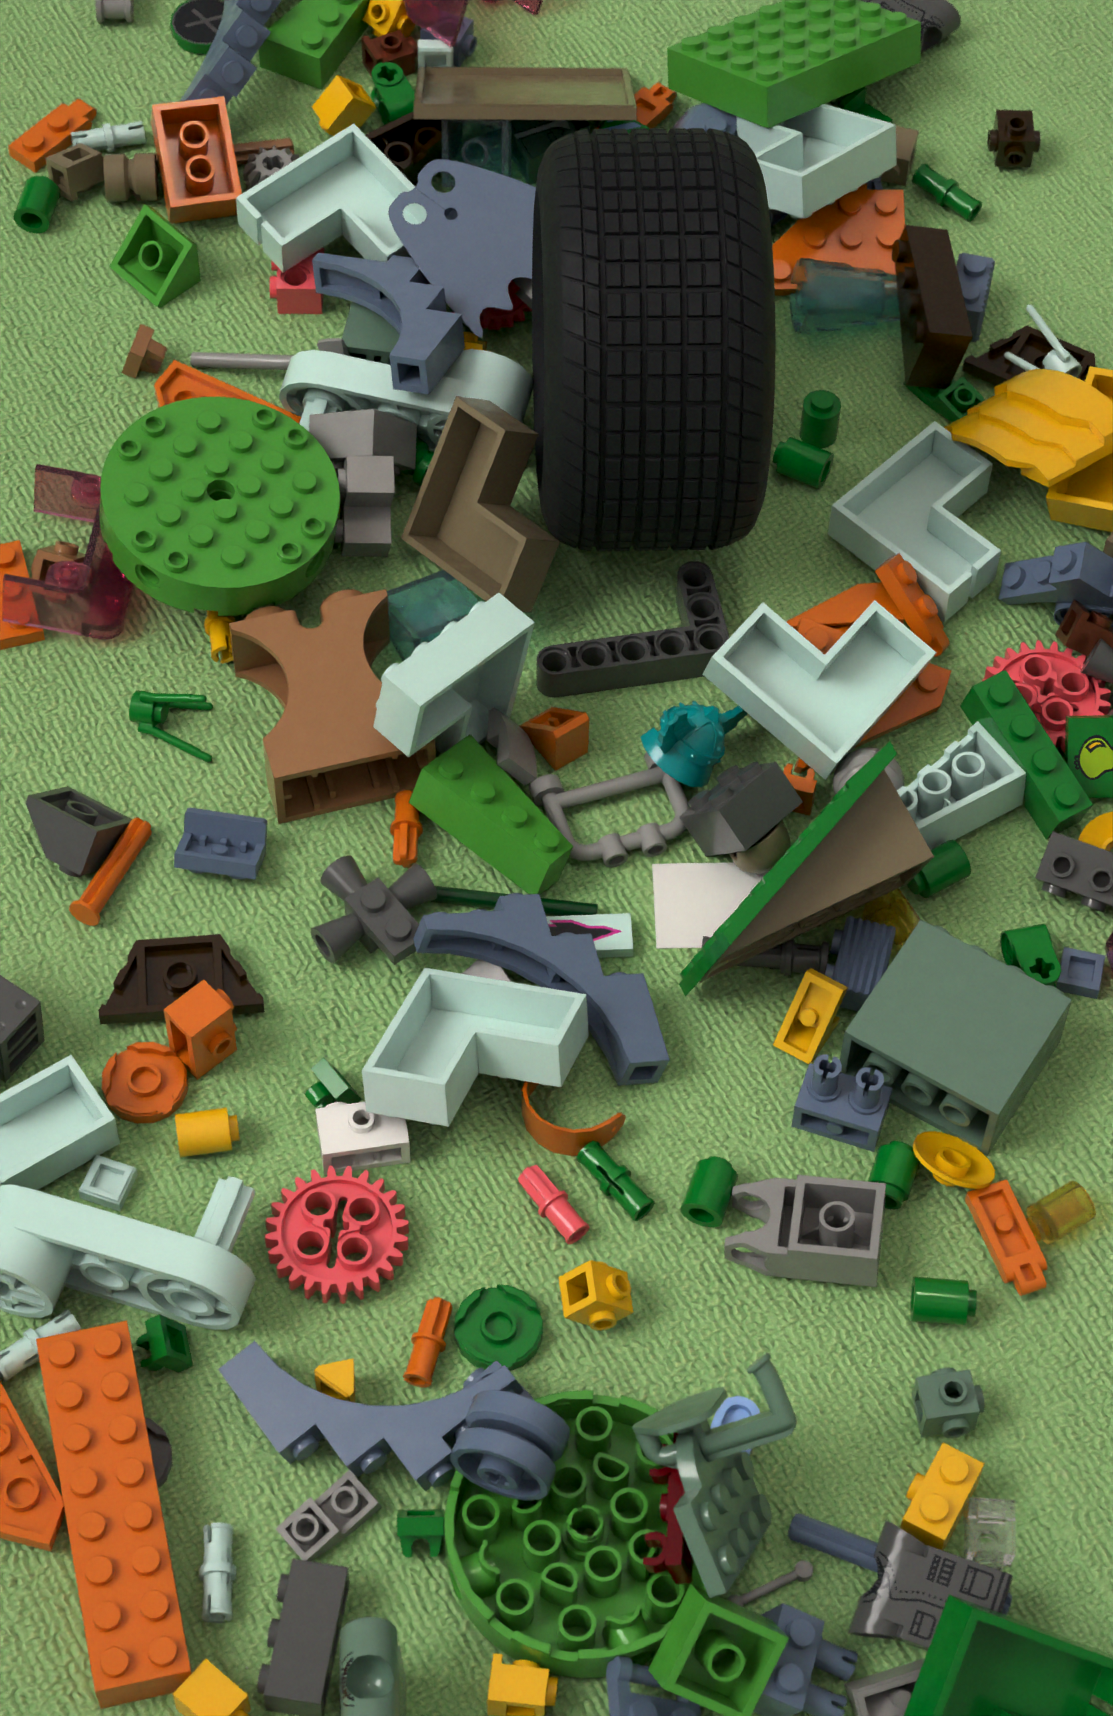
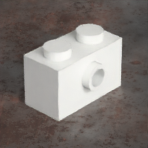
M335 1102L324 1108L315 1109L324 1175H327L328 1167L333 1165L336 1173H342L347 1166H351L352 1171L410 1163V1142L406 1119L366 1112L365 1102L352 1104Z

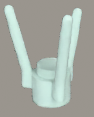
M1027 305L1026 310L1054 348L1043 359L1042 364L1045 366V369L1056 370L1078 377L1082 371L1081 364L1061 345L1032 305ZM1010 352L1004 354L1007 360L1026 371L1039 369Z

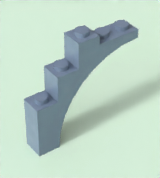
M224 0L223 15L212 45L180 101L224 96L227 105L233 96L237 97L257 69L250 60L271 33L264 24L282 0Z
M317 253L312 259L316 293L343 298L363 305L388 321L399 334V340L389 355L393 389L430 394L465 348L462 314L447 312L444 286L430 285L412 257L392 255L387 262Z
M1088 542L1055 547L1054 555L1005 563L999 600L1008 605L1047 602L1072 603L1073 600H1076L1081 604L1113 608V558Z
M511 893L506 896H499L493 911L477 909L466 913L447 914L446 912H434L422 916L413 938L417 953L453 954L480 959L511 970L541 987L586 994L588 1030L605 1054L617 1085L657 1083L670 1059L644 974L616 972L604 976L591 933L574 934L565 932L557 936H551L540 894L523 895L521 893Z
M255 1341L218 1369L277 1452L290 1464L296 1459L300 1461L312 1455L318 1449L319 1441L324 1437L346 1467L356 1477L363 1473L370 1474L379 1469L386 1462V1455L393 1450L415 1481L425 1491L432 1486L434 1488L442 1486L454 1476L456 1470L451 1463L452 1448L456 1443L459 1433L468 1428L466 1426V1415L473 1397L481 1391L488 1390L512 1392L518 1395L524 1392V1389L504 1365L476 1384L439 1399L409 1405H365L336 1399L302 1384L281 1369Z

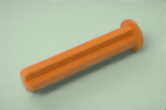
M138 817L130 821L80 899L70 904L69 910L78 921L89 926H96L99 923L101 910L152 834L149 822L143 821Z

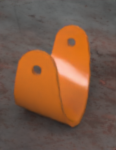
M524 1081L522 1088V1116L526 1130L538 1144L553 1153L577 1156L581 1149L592 1141H598L602 1147L617 1134L625 1122L626 1116L620 1112L592 1128L573 1130L555 1126L541 1118L529 1103L528 1098L539 1084Z

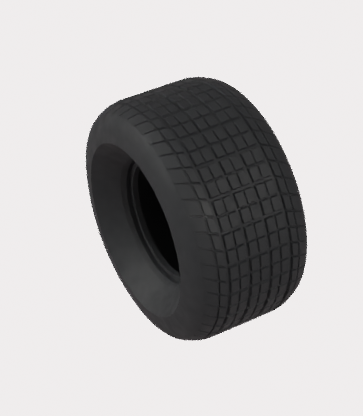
M643 128L632 129L630 133L626 129H611L610 131L609 129H594L592 134H589L588 129L576 131L574 135L570 133L551 143L545 151L538 168L534 199L532 247L534 431L539 434L535 442V457L542 516L550 533L557 540L573 548L578 547V549L591 551L593 547H596L597 551H629L631 546H633L635 551H650V549L652 551H666L669 546L674 551L688 549L705 550L707 546L710 550L731 545L746 537L755 526L765 498L772 443L776 350L775 286L770 215L766 186L755 153L744 140L728 132L709 128L707 132L703 128H671L668 133L664 128H650L649 130Z

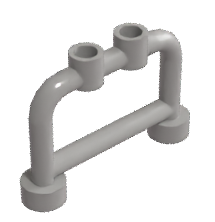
M646 752L644 760L648 770L565 792L560 778L555 774H547L533 780L529 785V791L534 804L544 806L550 822L572 844L573 848L569 855L571 858L581 861L603 858L605 866L612 868L620 866L628 860L626 851L642 848L646 857H654L663 853L667 849L665 841L681 835L687 829L679 816L688 810L690 806L680 782L666 774ZM663 783L675 812V817L671 822L660 826L657 823H648L641 826L636 832L622 836L617 833H611L600 838L598 842L589 845L579 844L573 838L563 809Z

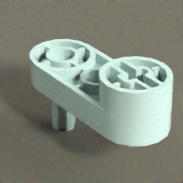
M468 349L460 353L430 394H422L393 389L391 366L389 364L328 351L308 350L298 352L291 357L280 389L279 399L287 411L301 417L299 424L308 432L309 417L312 414L364 409L383 411L416 423V437H419L428 444L430 452H435L456 396L489 400L523 423L533 391V379L530 373L520 364L506 356L485 350Z
M228 1176L227 1180L219 1178L195 1237L35 1189L17 1185H0V1310L27 1318H43L52 1314L61 1291L65 1286L150 1313L161 1314L167 1318L212 1330H228L239 1323L256 1280L251 1268L239 1257L231 1253L255 1196L254 1188L244 1186L243 1180L236 1177Z

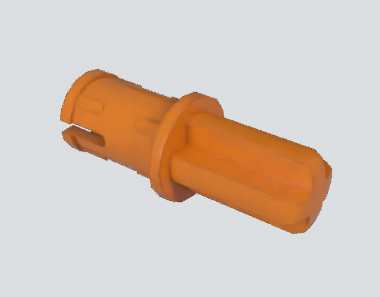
M411 790L400 791L395 795V820L390 825V833L394 836L393 862L396 865H402L403 868H410L413 863H416L418 837L423 833V826L419 822V810L409 803L413 793Z
M434 1297L427 1301L418 1332L412 1334L411 1342L414 1346L403 1378L413 1386L422 1388L431 1386L439 1353L446 1349V1342L443 1339L451 1316L452 1304L440 1297Z

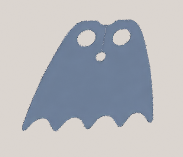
M436 159L430 161L419 172L417 177L418 183L413 190L400 193L391 203L388 210L389 219L398 238L431 285L444 286L446 303L455 313L462 314V321L476 336L482 337L483 331L480 324L482 310L488 307L512 310L513 304L508 294V284L515 278L532 279L533 215L536 187L463 162ZM447 172L454 177L455 186L450 192L442 193L433 188L431 181L436 173ZM412 203L422 205L427 212L425 221L420 224L408 223L403 217V210L407 205ZM453 208L457 211L458 215L453 220L447 219L444 215L445 210Z

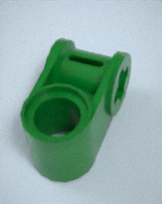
M381 62L375 65L371 73V78L375 85L371 92V100L377 107L376 109L381 116L383 124L386 125L414 111L415 90H413L399 65L392 62Z
M1038 924L1002 931L1000 943L1006 965H1014L1038 982L1056 987L1055 983L1059 980L1061 974V965L1053 949L1047 926L1045 924Z

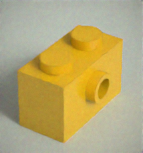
M942 1443L926 1475L924 1476L918 1472L908 1489L906 1498L912 1500L902 1519L900 1528L923 1544L944 1551L978 1486L985 1463Z

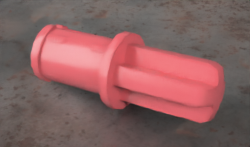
M533 1165L523 1170V1173L518 1177V1183L539 1207L538 1214L542 1218L547 1217L564 1237L567 1244H573L580 1240L590 1227L567 1201L568 1194L564 1190L559 1191L538 1165Z

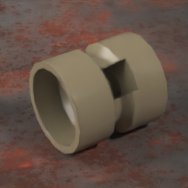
M135 153L132 159H128L125 154H104L106 201L127 202L130 196H135L138 201H157L159 187L156 153Z

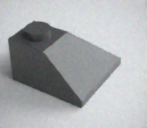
M69 786L28 795L26 800V806L46 858L59 864L60 871L73 877H82V875L98 871L132 820Z

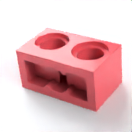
M324 247L284 273L271 260L272 271H277V276H270V299H277L278 314H322L323 294L316 293L312 259L317 253H324Z

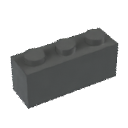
M292 1559L290 1573L281 1574L277 1591V1602L283 1603L280 1619L272 1618L267 1638V1647L273 1648L270 1665L262 1664L257 1686V1693L264 1695L266 1711L296 1716L324 1715L350 1586L348 1567Z

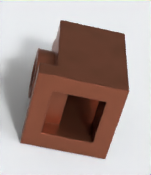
M397 30L374 39H370L368 35L361 37L362 62L370 75L375 65L381 62H392L399 65L405 76L415 73V57H418V48L412 36L405 38L402 32Z
M1073 600L1055 635L1064 646L1089 656L1101 638L1113 648V627L1111 626L1113 620L1094 610L1089 613L1080 602Z

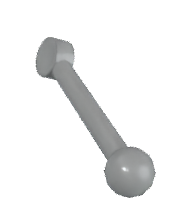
M799 1561L794 1571L744 1595H730L726 1600L743 1607V1605L797 1579L808 1581L812 1577L813 1566L808 1561Z

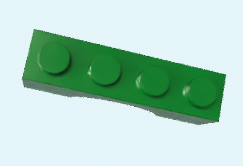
M1004 670L972 686L960 707L972 726L978 721L1026 772L1024 806L1045 839L1047 840L1051 837L1052 831L1060 833L1079 823L1093 804L1007 671Z

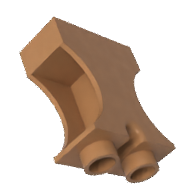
M346 589L329 595L320 605L321 625L315 628L303 627L299 623L294 610L286 611L277 606L259 608L248 614L244 620L229 623L236 677L262 686L272 693L285 709L276 726L263 738L267 786L278 824L395 798L398 792L404 790L413 791L421 769L436 759L435 739L410 757H407L373 727L377 711L376 702L380 696L382 682L373 673L371 665L378 654L390 643L388 594L386 589L365 594L358 590Z

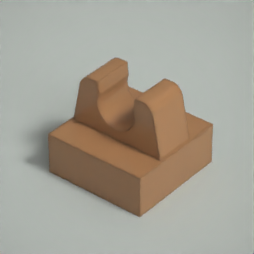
M140 324L122 374L135 379L139 370L158 374L167 348L151 339L154 329Z

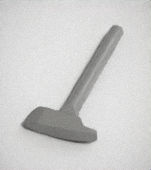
M328 338L318 340L317 346L319 351L349 356L343 339ZM192 352L191 365L192 367L287 370L291 357L294 355Z

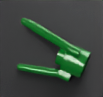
M140 690L134 692L129 706V719L131 722L139 723L138 732L153 735L209 763L212 761L211 755L155 727L158 723H165L169 708L212 710L213 704L206 702L207 698L205 695L151 693Z

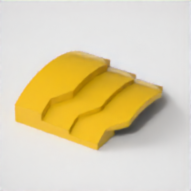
M1034 369L1014 376L995 386L994 396L969 408L966 416L944 427L951 432L953 441H959L968 446L976 447L996 458L1005 466L1021 468V475L1048 488L1113 453V402L1085 381L1056 370Z

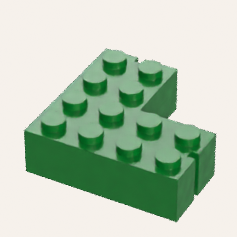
M949 1594L904 1716H1113L1096 1705L1089 1703L1093 1694L1113 1706V1655Z

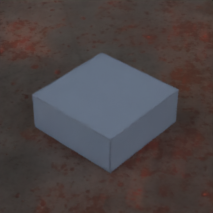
M1064 947L1060 962L1061 974L1056 988L1065 993L1097 999L1106 955Z

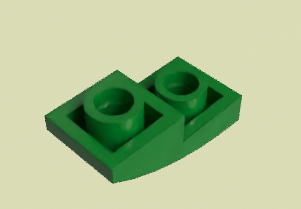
M963 376L957 381L953 378L951 385L946 389L906 386L923 403L951 422L966 416L969 408L986 400Z

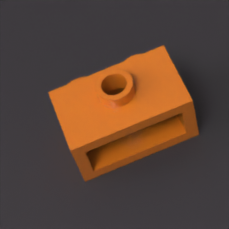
M202 980L163 1009L169 1047L177 1054V1057L184 1063L186 1069L197 1080L237 1050L235 1037L237 1027L233 1021L232 1014L234 1005L223 990L217 989L215 991L205 980Z

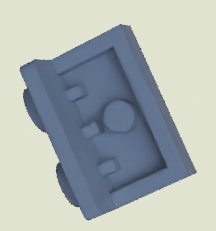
M187 808L184 820V833L174 853V867L188 869L193 873L208 872L228 875L233 879H256L266 855L267 820L251 816Z

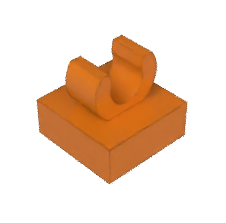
M788 763L783 773L803 801L792 812L810 816L817 780H814L815 772L809 768L806 777L792 775L793 764Z

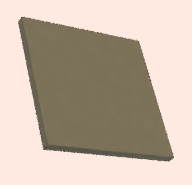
M418 68L413 106L414 119L636 120L637 106L629 69Z

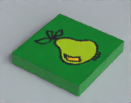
M1113 715L1066 716L1065 762L1088 798H1113Z

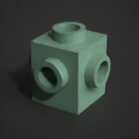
M942 1368L932 1372L930 1375L916 1377L912 1400L921 1437L943 1434L946 1438H957L968 1434L970 1430H975L979 1413L984 1412L985 1404L982 1388L980 1385L973 1384L970 1370L956 1371L954 1368Z

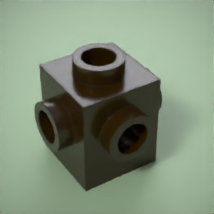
M996 110L993 130L988 131L987 149L988 152H994L995 167H1031L1033 152H1039L1040 131L1034 130L1032 110Z

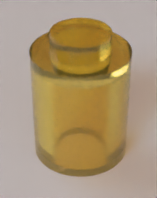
M1073 1180L1034 1202L1026 1209V1220L1037 1241L1042 1240L1049 1245L1091 1221L1096 1216L1095 1207L1089 1194L1078 1182Z

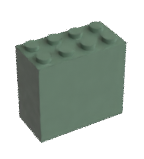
M920 919L845 1030L840 1055L841 1072L856 1077L858 1071L864 1067L871 1068L870 1075L872 1076L875 1069L879 1070L884 1077L883 1085L893 1088L890 1099L891 1104L944 1133L960 1138L988 1156L1060 1043L1072 999L1065 996L1058 988L1044 985L1027 976L1020 968L1014 965H1006L989 956L982 948L976 945H968L951 936L946 929L937 925L932 926Z

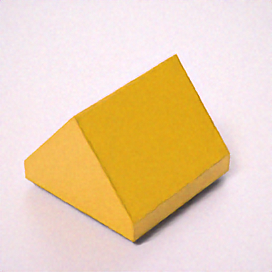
M354 1358L318 1365L314 1370L316 1390L336 1399L356 1403Z

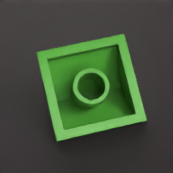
M144 204L109 267L156 307L161 308L201 281L197 245L151 206Z

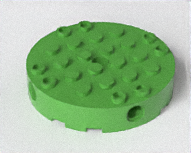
M199 397L173 402L147 413L130 425L116 440L105 460L101 474L99 511L103 541H106L113 555L115 565L127 579L147 595L174 608L194 613L196 608L218 611V616H237L250 614L253 612V608L271 603L274 606L280 605L296 596L315 580L323 570L333 549L340 507L339 482L335 468L324 448L311 433L292 418L268 406L229 397Z
M589 1390L566 1391L533 1399L563 1418L570 1428L569 1439L563 1455L560 1459L553 1462L555 1465V1476L547 1496L540 1500L526 1501L508 1498L488 1491L471 1482L456 1469L450 1484L444 1517L445 1555L453 1590L470 1621L495 1647L515 1660L536 1662L541 1666L540 1668L549 1669L550 1674L576 1678L606 1677L607 1664L617 1656L628 1657L634 1664L647 1665L653 1661L690 1584H675L668 1570L661 1573H651L647 1571L643 1564V1558L657 1557L663 1549L661 1547L649 1548L645 1542V1534L660 1532L667 1537L668 1524L667 1522H662L660 1516V1497L662 1493H667L668 1484H656L649 1475L650 1469H661L665 1466L655 1464L645 1456L632 1426L658 1412V1410L641 1401L623 1395L619 1399L605 1395H593V1391ZM674 1432L659 1436L662 1444H673ZM581 1527H588L595 1532L593 1536L589 1537V1535H582L575 1530ZM693 1560L692 1584L706 1590Z

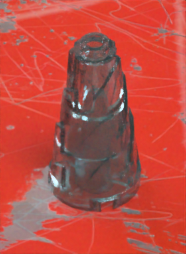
M800 258L797 260L791 278V284H797L796 293H790V313L792 325L795 332H799L798 334L843 330L844 327L875 326L878 322L900 320L896 274L886 273L880 269L852 267L847 263L813 260L811 258Z

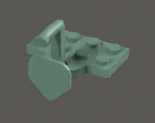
M769 1353L759 1357L747 1368V1373H753L769 1406V1411L711 1429L707 1419L716 1413L728 1396L725 1388L719 1387L678 1400L632 1426L638 1443L648 1459L655 1464L677 1468L685 1493L677 1502L673 1511L709 1598L728 1592L771 1524L772 1514L769 1502L765 1495L759 1494L753 1480V1463L745 1450L786 1438L792 1434L796 1427L797 1420L781 1378L769 1360L771 1357ZM677 1431L676 1443L663 1446L659 1436Z

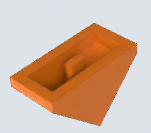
M551 707L519 725L528 734L534 747L555 771L588 753L589 717L586 712Z

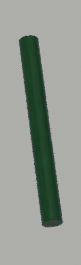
M435 886L437 898L431 902L494 909L499 896H506L508 894ZM541 898L545 915H596L598 910V904Z

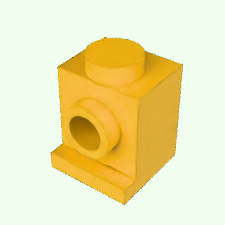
M493 1653L487 1697V1715L545 1716L546 1706L555 1707L558 1677L549 1676V1669L540 1668L541 1666L538 1663L529 1660H516L512 1662V1665L503 1664V1654Z

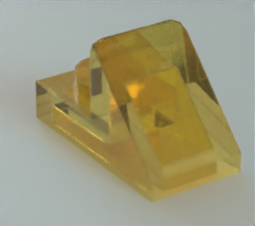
M899 888L865 904L861 917L863 921L869 920L871 923L877 922L879 925L894 926L896 932L893 943L901 947L920 921V917Z

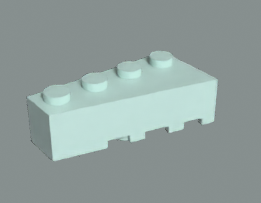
M977 721L968 729L967 736L960 742L954 741L950 744L938 761L932 766L927 764L917 773V779L907 787L902 786L897 792L931 850L948 840H956L1023 805L1026 772Z

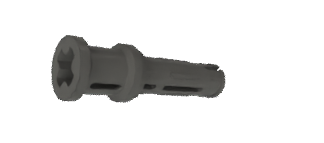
M703 936L702 947L711 937ZM791 939L736 966L777 969L784 976H791L792 973L805 974L808 969L812 968L825 975L830 942H823L820 946L795 943L794 939Z

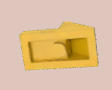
M812 968L808 969L803 976L773 1046L807 1064H812L839 1023L840 1018L836 1014L848 987Z

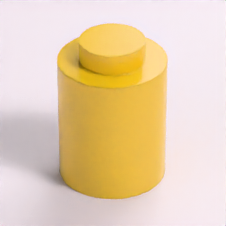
M227 1107L175 1114L180 1158L232 1151V1142L240 1141L237 1115L228 1116Z

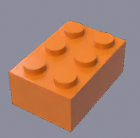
M225 97L152 105L151 126L168 221L173 224L236 216V197L242 194Z

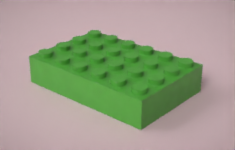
M784 0L774 5H764L759 8V11L749 15L737 16L732 22L722 26L710 27L705 33L685 37L680 43L668 47V89L768 129L920 63L921 22L906 17L905 13L892 12L881 8L880 4L867 3L861 0Z

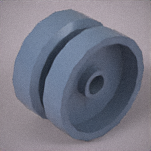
M499 1390L481 1391L476 1394L466 1415V1426L468 1428L459 1433L451 1453V1463L471 1482L488 1491L508 1498L527 1501L540 1500L547 1496L555 1476V1465L553 1462L562 1457L569 1439L570 1428L563 1418L550 1408L530 1398Z

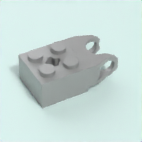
M797 1175V1180L771 1178L733 1186L732 1207L753 1218L760 1219L765 1225L755 1231H745L738 1235L726 1237L724 1244L725 1259L749 1267L766 1276L877 1287L885 1216L886 1183ZM753 1196L761 1200L752 1202L743 1199L742 1197ZM745 1247L753 1252H740L735 1248Z

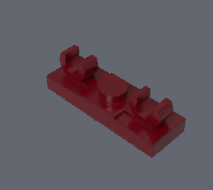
M674 1432L673 1443H676L678 1432ZM669 1467L650 1469L649 1475L654 1483L668 1484L667 1493H662L660 1497L662 1522H667L668 1525L667 1537L660 1532L645 1534V1542L649 1548L661 1547L663 1549L657 1557L643 1558V1564L647 1571L651 1573H661L668 1570L675 1584H692L693 1557L673 1511V1508L685 1493L677 1468Z

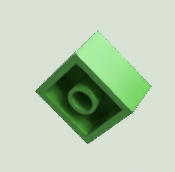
M690 1584L648 1671L663 1689L721 1715L751 1716L789 1637L773 1620L720 1596L709 1598L706 1590Z

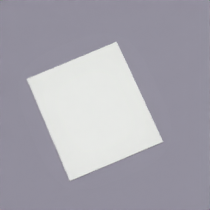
M734 862L652 864L656 949L702 948L703 936L712 937L714 932L730 917L768 872L762 874L744 872Z

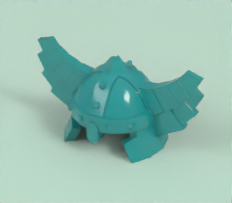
M692 701L691 705H684L680 702V707L673 706L667 711H663V715L659 719L661 729L657 731L653 727L641 736L642 744L651 759L666 774L690 787L702 788L708 784L714 765L720 763V759L724 756L725 734L734 729L737 723L747 715V712L740 706L719 714V709L715 706L705 707L704 705H699L696 701Z

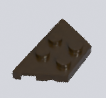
M1025 326L1014 332L1011 337L1000 339L991 344L989 351L977 358L973 355L966 357L962 371L997 386L1026 371L1004 357L1006 352L1022 358L1039 369H1045V366L1042 364L1043 359L1054 348L1041 331ZM1058 339L1061 345L1081 364L1082 371L1077 378L1085 381L1089 367H1095V354Z
M221 934L136 940L127 956V965L119 971L113 983L114 990L106 1005L102 1004L99 1009L100 1025L165 1020L163 1009L202 980H205L215 991L221 989L228 995L234 1005L233 1015L264 1012V1000L260 993H256L248 981L247 973L239 961L232 957L230 948Z

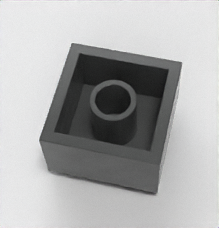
M756 761L744 768H738L735 765L722 772L717 777L719 784L713 789L703 790L691 798L688 802L690 808L679 817L705 856L746 851L803 801L777 762L759 765Z

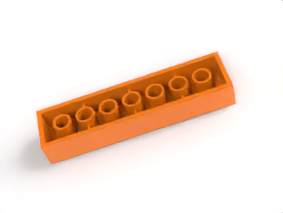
M127 1320L38 1338L36 1342L94 1689L100 1709L174 1693L192 1674Z

